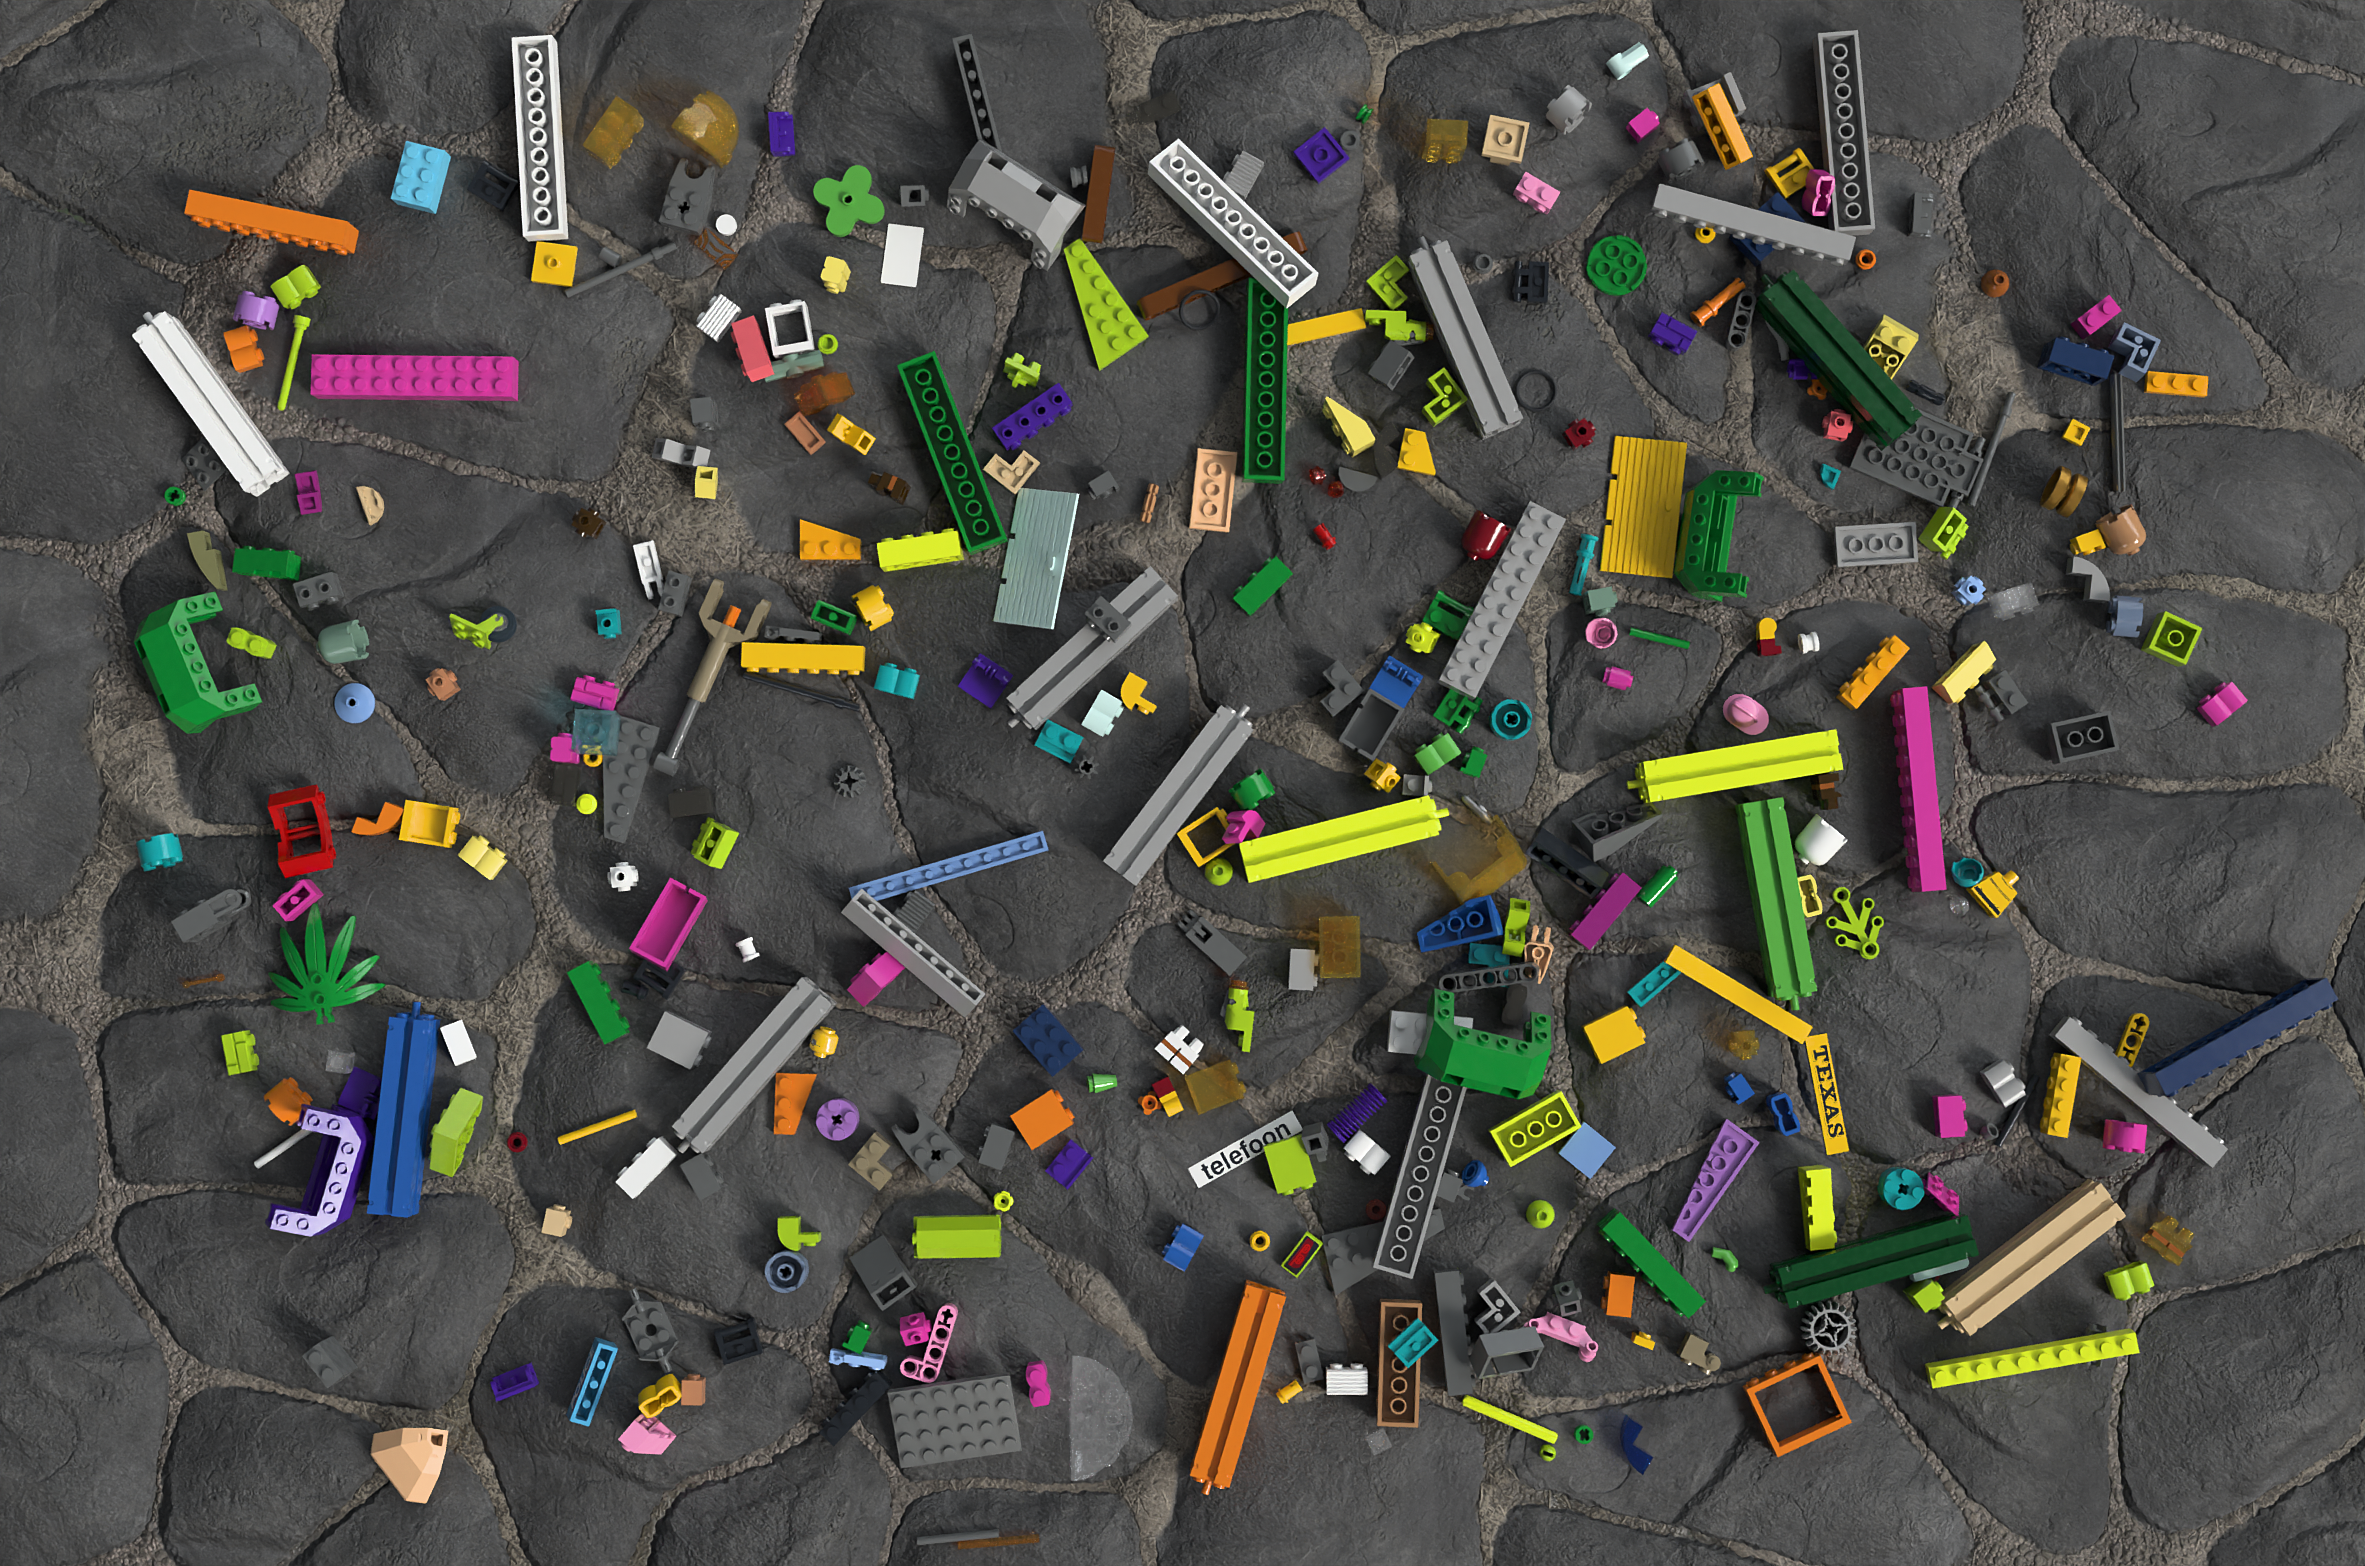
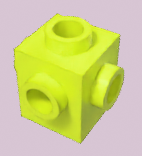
M1427 623L1414 624L1410 626L1406 633V637H1408L1406 643L1410 644V648L1416 652L1432 653L1441 634L1433 631V627Z

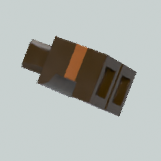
M872 472L868 481L871 487L875 488L881 496H887L890 493L891 498L901 505H904L911 486L905 480L883 472V475Z
M1839 772L1811 775L1813 800H1819L1820 810L1838 809L1837 797H1842L1839 792H1835L1834 781H1840Z

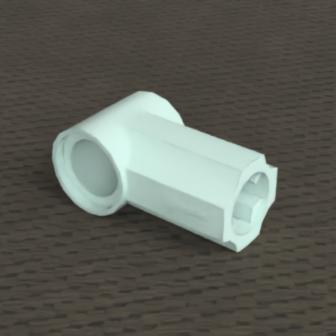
M1638 42L1624 53H1618L1612 57L1606 65L1615 78L1620 80L1632 68L1647 59L1649 55L1645 46Z

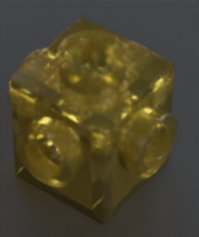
M1754 1030L1730 1032L1731 1040L1728 1042L1729 1051L1733 1053V1056L1739 1057V1060L1752 1059L1751 1055H1757L1759 1040L1755 1038Z

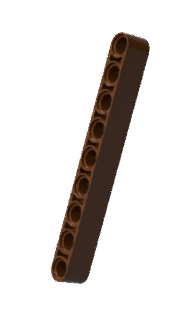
M1300 231L1282 237L1299 255L1308 251ZM1233 258L1139 299L1137 304L1144 320L1147 321L1179 308L1182 299L1194 290H1207L1214 293L1252 275ZM1193 295L1185 302L1184 305L1207 295Z

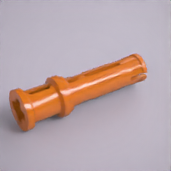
M1736 278L1735 281L1712 300L1704 301L1702 307L1690 313L1693 322L1697 326L1702 327L1706 320L1711 316L1717 315L1719 308L1745 288L1744 282L1739 283L1741 279Z

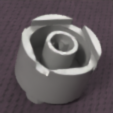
M1567 85L1561 92V96L1557 100L1553 99L1548 104L1547 108L1549 111L1546 113V118L1563 134H1566V131L1569 133L1584 119L1582 116L1585 110L1589 112L1592 103L1574 87Z

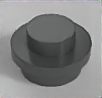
M1479 254L1473 260V268L1479 274H1486L1493 267L1492 258L1487 254Z

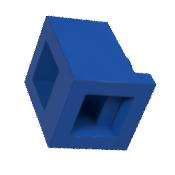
M1731 1072L1724 1077V1082L1727 1085L1725 1090L1731 1098L1735 1097L1732 1100L1734 1104L1739 1105L1755 1094L1741 1073Z

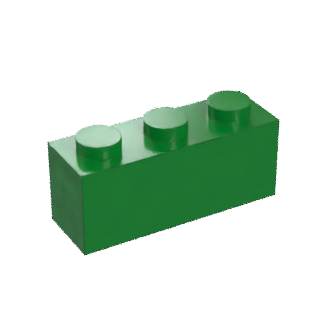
M1277 556L1273 559L1269 557L1261 565L1263 569L1259 573L1255 571L1247 579L1249 583L1245 587L1241 585L1233 592L1235 595L1233 601L1248 617L1257 611L1293 575Z

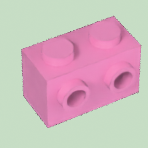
M1525 172L1513 193L1519 201L1528 203L1536 211L1546 215L1560 194L1558 190Z

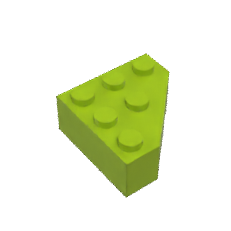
M462 1088L459 1089L456 1095H452L448 1109L443 1110L439 1124H435L431 1131L433 1138L430 1148L432 1150L428 1157V1160H431V1170L450 1177L454 1176L464 1157L463 1153L466 1143H469L472 1136L476 1117L480 1115L483 1096Z

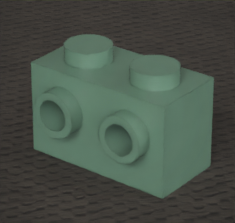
M1612 586L1589 590L1582 595L1586 615L1594 613L1596 617L1607 615L1615 607V603H1617L1616 591H1612Z

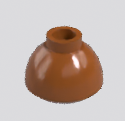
M1998 269L1986 272L1981 279V288L1990 297L2004 295L2010 284L2007 274Z

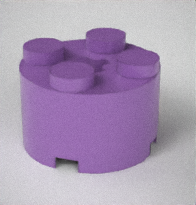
M242 291V295H238L233 320L238 322V318H240L245 325L265 330L269 326L270 330H274L279 305L275 302L276 299L268 296H263L262 299L254 297L255 294L252 292Z
M832 1099L823 1104L819 1109L816 1125L821 1134L828 1139H845L858 1128V1109L848 1099ZM841 1115L840 1120L842 1123H836L834 1116Z

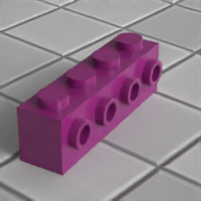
M1623 872L1615 873L1609 879L1608 883L1610 885L1607 889L1599 891L1595 897L1597 901L1593 905L1589 904L1582 912L1584 914L1580 921L1576 920L1569 928L1571 930L1569 935L1587 950H1591L1641 889L1637 883Z

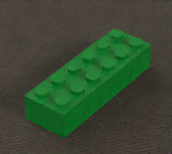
M1613 1208L1596 1224L1600 1228L1598 1232L1609 1243L1611 1241L1615 1243L1612 1247L1623 1257L1627 1256L1629 1258L1627 1262L1637 1272L1641 1270L1643 1272L1641 1277L1651 1287L1654 1285L1657 1287L1655 1292L1666 1302L1669 1300L1672 1302L1669 1306L1680 1317L1685 1315L1689 1319L1706 1302L1617 1209Z

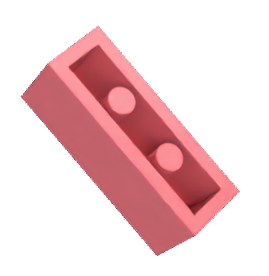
M754 315L731 323L733 332L730 333L733 342L738 344V348L735 350L739 360H743V364L740 366L744 376L748 375L751 382L774 375L760 326Z

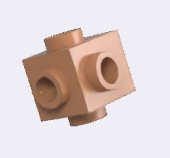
M437 668L426 679L429 684L427 686L428 690L433 696L436 695L439 700L445 701L461 690L456 683L458 679L451 670Z

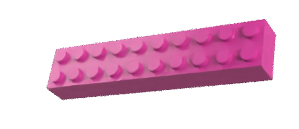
M312 355L311 395L318 399L518 401L519 361L514 357Z
M1927 686L1902 688L1893 691L1890 700L1891 706L1894 707L1895 711L1892 722L1897 732V735L1894 737V743L1898 747L1899 753L1896 756L1897 767H1900L1901 774L1898 776L1899 787H1902L1900 804L1902 808L1904 807L1902 825L1906 828L1904 845L1905 848H1908V856H1906V866L1910 869L1908 886L1912 892L1946 890Z

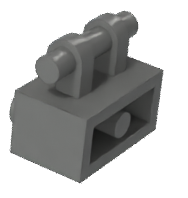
M2006 670L1998 671L1982 682L1986 691L1981 685L1974 689L1978 695V700L1984 703L1988 709L1987 713L1997 723L2004 719L2000 711H2002L2004 716H2007L2028 704ZM1990 696L1993 698V700H1994L1995 703L1997 704L1996 706L1994 705V703L1992 702V700L1989 698Z

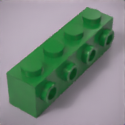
M588 961L567 972L605 1045L629 1033L628 1028L630 1025L626 1017L621 1016L619 1012L621 1008L618 1001L612 999L609 993L611 988L606 980L603 981L600 974L602 971L599 965L593 961Z

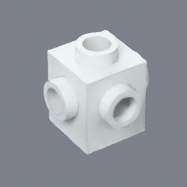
M628 862L616 863V867L610 868L608 882L612 884V888H618V891H629L631 886H637L638 871L635 869V866H628ZM620 873H623L624 879L620 881Z

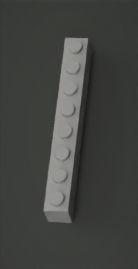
M863 889L854 896L841 912L963 1017H966L985 995L982 990Z

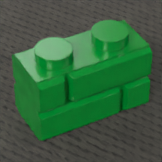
M821 600L817 601L811 615L812 620L849 636L858 619L856 615Z

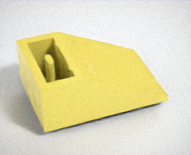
M1883 314L1863 348L1892 380L1918 341V334Z
M1325 398L1322 411L1327 419L1330 418L1333 422L1332 429L1337 437H1341L1343 441L1341 445L1345 453H1350L1351 457H1354L1372 447L1376 439L1367 423L1331 398Z

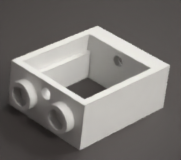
M792 300L789 302L790 304L786 305L774 303L769 308H765L773 356L776 359H781L790 354L801 355L815 351L809 312L805 301ZM802 312L807 341L779 346L774 316Z

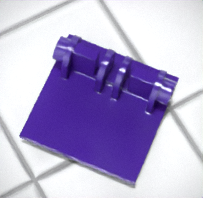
M980 653L973 660L972 666L958 687L991 709L1014 675Z
M354 1066L338 1104L358 1112L361 1117H369L375 1120L379 1110L382 1078Z

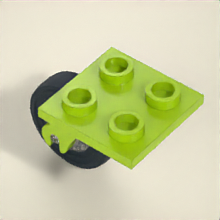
M494 606L484 611L478 625L452 613L449 616L452 630L456 637L462 640L466 638L472 641L475 646L479 648L485 647L489 650L491 642L509 640L517 628L514 614L502 606Z

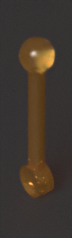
M218 974L216 977L190 982L185 980L182 986L189 988L191 985L211 981L222 982L225 980V975Z

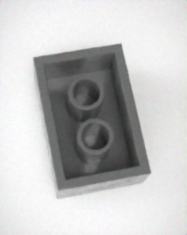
M2111 711L2044 725L2053 764L2120 750Z

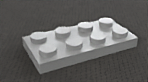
M1916 522L1833 528L1836 568L1918 562Z

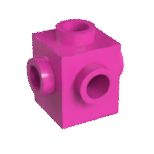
M924 1312L900 1318V1333L906 1346L929 1341V1332H932L931 1321L926 1319Z

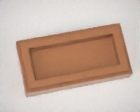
M800 411L785 423V426L810 455L826 443Z

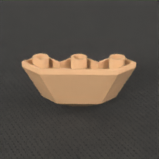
M400 1428L373 1434L370 1455L405 1501L427 1503L440 1474L446 1452L448 1431L433 1428Z

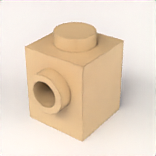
M558 1204L547 1208L541 1233L559 1237L566 1235L567 1228L569 1229L572 1223L571 1211L565 1210L566 1206Z

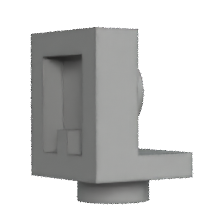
M1403 775L1402 795L1428 796V792L1432 791V780H1429V776Z

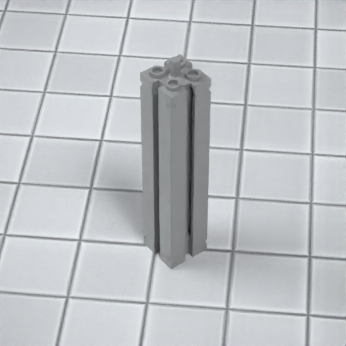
M1424 236L1418 238L1417 241L1420 248L1411 252L1412 255L1409 257L1407 267L1410 269L1413 281L1457 384L1468 399L1466 405L1479 431L1481 440L1518 426L1523 416L1518 409V404L1455 257L1450 251L1448 241H1435L1430 244L1431 248H1429Z
M1151 566L1148 567L1142 575L1136 578L1110 602L1116 610L1131 622L1132 625L1115 643L1112 640L1108 642L1100 635L1103 631L1097 626L1092 628L1087 623L1007 697L1010 701L1007 705L1015 713L1007 723L1013 728L1022 720L1029 729L1033 727L1037 730L1166 612L1170 606L1178 601V595L1161 579Z
M1243 704L1237 713L1228 705L1225 708L1222 705L1219 707L1111 852L1103 860V862L1135 886L1138 885L1253 733L1254 729L1251 728L1253 724L1244 718L1250 709L1246 704Z
M802 977L672 1126L675 1129L674 1133L679 1138L684 1139L677 1149L684 1153L690 1146L697 1153L701 1152L703 1154L709 1151L835 1007L837 1002L827 993H824L811 979Z

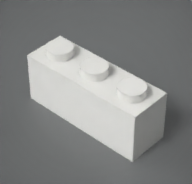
M662 1136L658 1139L654 1137L646 1145L648 1149L643 1154L639 1152L631 1160L633 1164L629 1168L624 1167L618 1173L620 1178L616 1183L632 1199L636 1198L679 1154Z

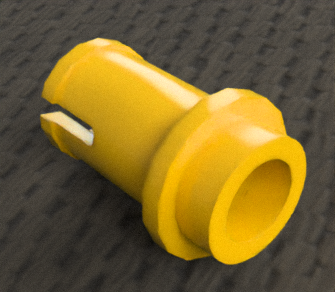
M1295 1379L1280 1390L1279 1388L1276 1395L1282 1404L1284 1402L1288 1403V1400L1302 1391V1388Z

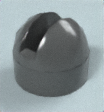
M1988 1123L1981 1127L1980 1135L1984 1136V1140H1993L1998 1137V1130L1994 1124Z

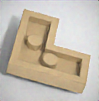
M1023 451L1011 466L995 454L983 470L1016 495L1040 465V462L1026 451Z

